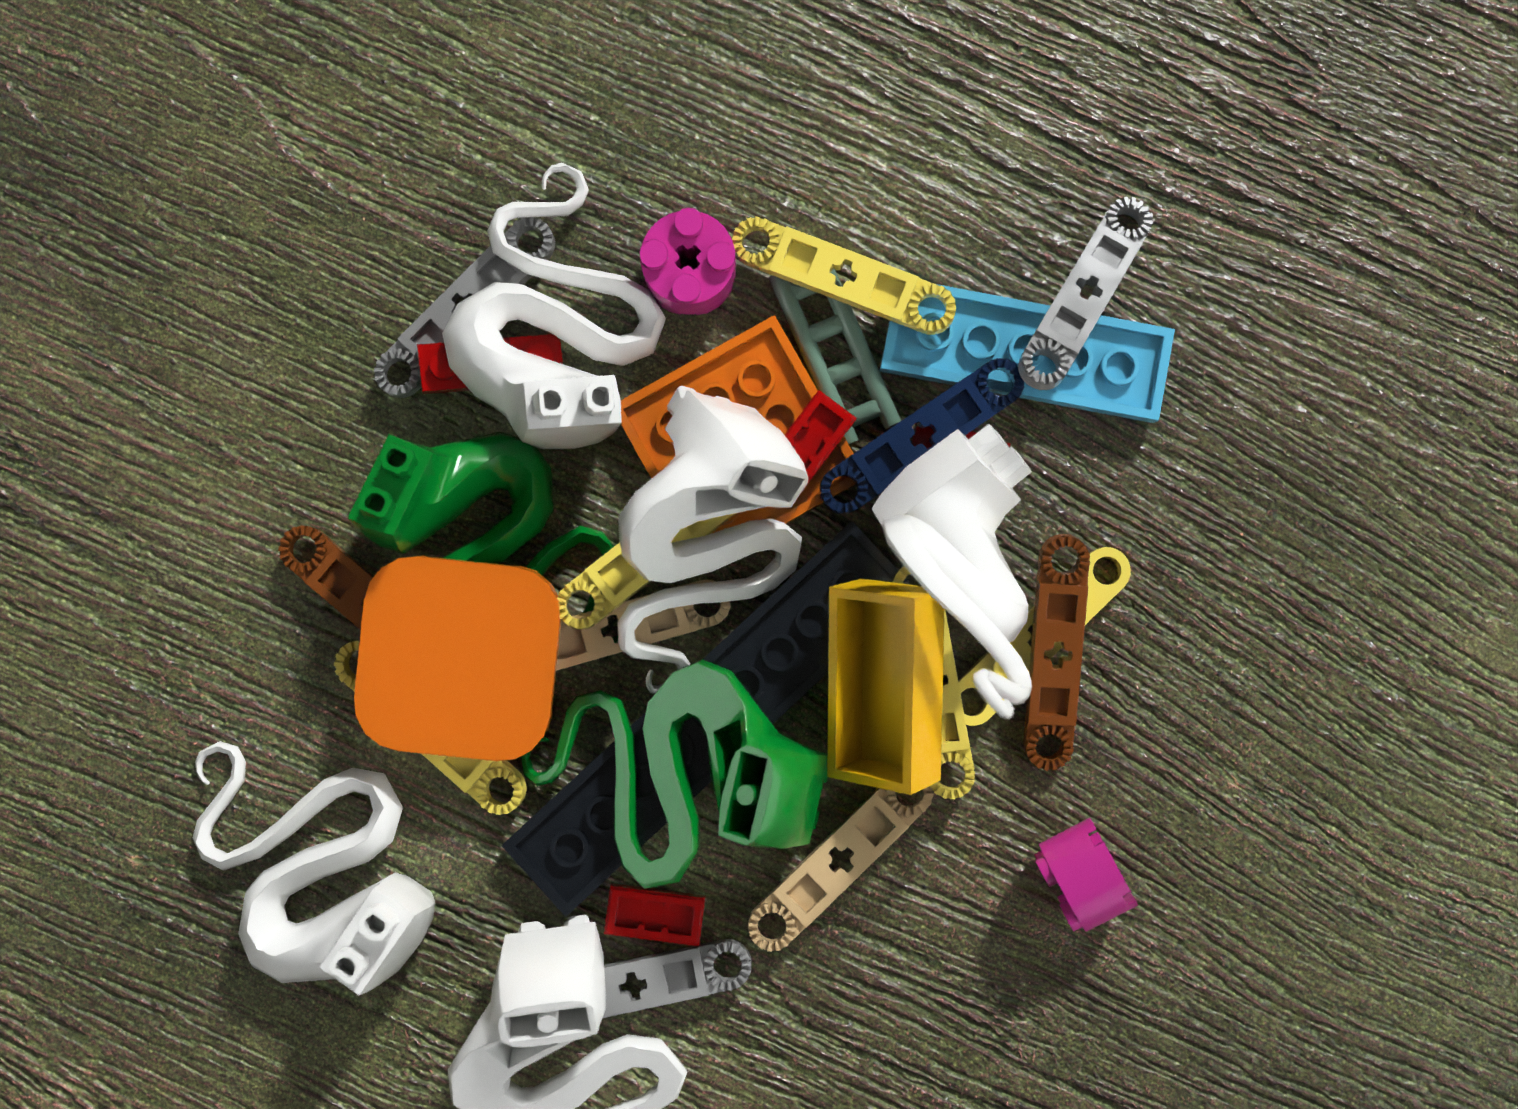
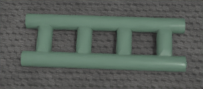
M833 269L831 274L836 276V285L843 287L836 270ZM773 275L770 276L768 279L817 390L823 392L845 409L835 385L860 374L872 400L847 410L857 418L844 436L849 446L859 441L854 430L856 426L880 417L885 430L901 422L851 305L827 297L835 315L809 326L799 300L817 292L793 283L791 284ZM842 332L853 358L827 368L817 343Z

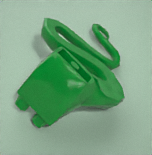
M501 431L432 448L389 434L347 518L356 530L378 546L400 554H406L455 520L479 498L495 489L508 490L513 502L510 513L482 536L443 557L445 559L498 564L540 533L552 514L551 467L537 447L522 442L517 436ZM580 525L549 542L525 567L537 570L543 576L559 557L580 542L595 545L602 556L612 549L614 545L603 531ZM591 594L583 613L594 610L595 603ZM618 635L612 637L614 643H618Z
M700 660L675 670L647 703L643 734L650 775L668 822L669 846L664 856L650 861L643 854L637 837L634 734L622 700L602 690L576 696L566 710L553 764L546 771L538 773L532 766L530 759L531 751L521 756L523 774L536 786L552 783L567 767L581 719L586 711L597 706L609 713L615 737L614 838L622 867L644 889L680 882L700 848V819L686 773L681 739L683 724L689 718L693 717L702 724L707 740L711 778L719 812L718 836L741 845L785 849L810 844L812 831L816 829L819 811L817 809L823 783L827 782L828 778L827 754L799 744L779 734L735 674L728 669L705 660ZM543 737L539 742L548 743L550 740Z

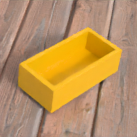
M860 578L829 587L827 777L912 795L941 780L945 609L922 586Z

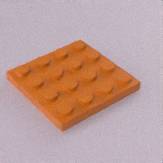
M773 315L622 399L621 426L652 479L676 456L673 441L665 428L672 417L667 410V405L679 386L689 387L697 393L712 397H724L731 402L755 408L766 420L780 429L784 435L818 390L776 316ZM845 437L842 438L792 507H764L739 512L712 533L753 520L774 519L788 524L822 505L823 502L819 493L822 478L829 470L854 454ZM846 476L835 478L830 486L832 498L856 485L855 482Z

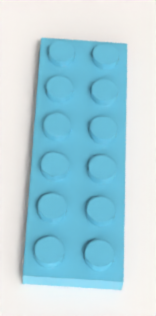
M942 285L951 292L956 303V313L950 327L942 333L928 335L889 320L880 372L955 385L987 362L996 358L1009 359L1018 366L1021 355L1050 308V305ZM937 298L924 299L918 306L919 315L928 322L939 321L946 312L944 304ZM1101 315L1062 382L1050 390L1034 389L1024 382L1025 387L1019 398L1156 423L1160 417L1175 329ZM1038 355L1031 359L1033 360L1032 366H1035V371H1040L1039 374L1043 372L1047 375L1056 371L1054 362L1046 356ZM995 370L988 375L987 387H989L990 392L1007 395L1011 391L1012 381L1010 376L1004 371Z

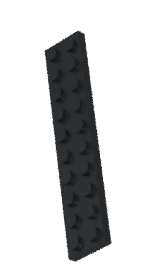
M851 521L702 660L732 671L773 725L828 673L829 587L860 578L893 582L898 569ZM906 578L904 579L903 584L912 585ZM646 712L631 725L634 734L636 760V829L641 847L667 823L650 775L643 734ZM691 717L683 724L681 739L686 773L693 797H695L712 781L708 744L702 724ZM615 741L501 845L565 917L622 865L614 838Z

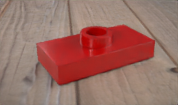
M820 390L816 392L785 433L786 438L804 463L808 475V483L857 419Z
M612 883L609 891L604 934L699 946L706 895L651 888L644 889L643 887Z

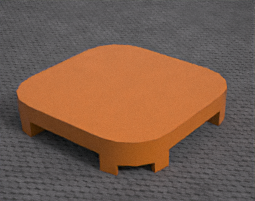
M425 555L398 558L381 567L369 582L363 602L354 704L356 718L364 733L378 745L402 752L503 761L517 759L532 751L548 731L553 716L552 707L562 620L560 619L558 594L552 583L538 573L537 570L524 566L427 557Z

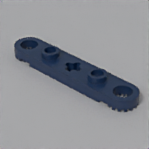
M996 358L987 362L829 470L822 478L819 487L820 498L823 504L829 510L838 514L854 512L882 493L909 464L951 433L959 429L966 435L1015 402L1021 396L1025 387L1017 364L1006 358ZM1001 370L1010 376L1012 388L1009 394L999 396L989 391L987 379L992 371ZM918 424L921 429L929 426L933 430L934 434L929 438L932 445L930 448L927 449L922 443L916 446L911 443L910 438L915 434L912 428L913 425ZM846 476L855 482L857 494L853 501L841 503L832 498L830 486L835 478Z

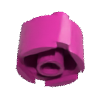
M683 208L658 220L649 229L640 249V263L645 282L656 302L665 310L680 315L707 314L718 308L730 295L736 276L735 248L726 228L712 216L693 208ZM685 258L690 261L695 258L697 259L698 267L694 270L688 265L681 268L680 262Z
M1090 817L1039 843L1041 851L1034 854L1036 863L1048 886L1052 887L1057 883L1059 884L1063 894L1057 896L1060 902V908L1073 931L1083 927L1085 932L1138 906L1099 833L1096 832L1089 836V833L1097 830Z

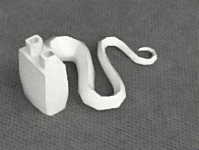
M564 163L551 165L542 178V189H546V181L551 174L564 172L573 178L577 186L573 197L566 202H511L496 209L487 230L492 251L526 274L563 285L620 297L635 308L639 319V324L632 333L621 336L606 332L564 303L527 286L517 283L494 282L459 302L442 333L449 367L476 397L494 407L507 418L522 442L540 449H575L599 443L613 435L621 424V400L615 375L596 376L518 350L504 342L500 330L508 321L522 320L552 333L593 360L625 366L654 353L666 320L651 292L623 275L568 266L540 259L507 244L504 229L508 221L525 217L569 216L584 204L589 188L582 172Z
M682 385L676 389L667 405V410L672 417L665 428L673 441L676 456L662 471L634 493L619 514V541L622 557L644 579L665 583H673L715 571L755 552L773 550L775 551V557L762 571L747 578L667 588L628 605L618 621V644L620 649L631 658L673 663L677 666V670L691 663L681 651L637 641L635 639V629L647 616L669 608L700 603L751 599L775 589L796 571L802 537L784 522L764 519L748 521L702 537L677 542L671 541L679 530L698 521L764 507H792L808 483V475L804 463L780 429L766 420L755 408L731 402L724 397H712L697 393L694 389ZM650 669L646 676V686L650 693L655 694L663 684L659 686L652 685L653 670Z
M988 423L970 439L957 429L917 458L881 493L872 510L883 528L888 545L904 567L944 609L956 618L983 645L1003 669L1008 679L991 670L982 669L973 673V681L984 700L1001 717L1010 719L1014 712L1012 704H1023L1030 697L1032 689L1027 668L1020 655L1009 643L1016 639L1027 622L1028 603L1024 592L1015 580L999 549L995 531L1005 515L1021 501L1012 487L1032 471L1021 455L1012 446L1009 448L999 433Z
M221 741L199 751L195 761L196 773L199 779L206 785L210 784L203 773V763L207 756L216 752L228 754L232 763L231 777L198 818L193 834V840L201 859L223 871L261 858L293 835L338 797L352 792L368 795L373 809L367 825L355 833L308 847L264 870L249 886L244 896L239 937L252 967L281 983L336 979L358 995L370 991L397 973L426 936L433 920L435 900L432 892L407 875L393 873L320 915L300 923L288 921L285 903L290 895L321 878L369 862L393 842L403 806L386 775L380 772L350 768L321 781L277 822L252 842L226 853L215 848L211 832L217 819L245 782L246 761L238 746Z
M586 915L569 917L564 922V926L546 929L544 924L534 921L521 923L518 933L505 934L493 981L491 1001L448 1068L451 1100L458 1109H575L614 1075L633 1067L649 1068L659 1078L657 1084L640 1096L605 1109H663L678 1098L687 1070L662 1039L627 1034L601 1044L566 1071L535 1087H520L510 1080L522 1068L546 1057L574 1040L598 1033L606 1007L603 950L596 923L590 922Z

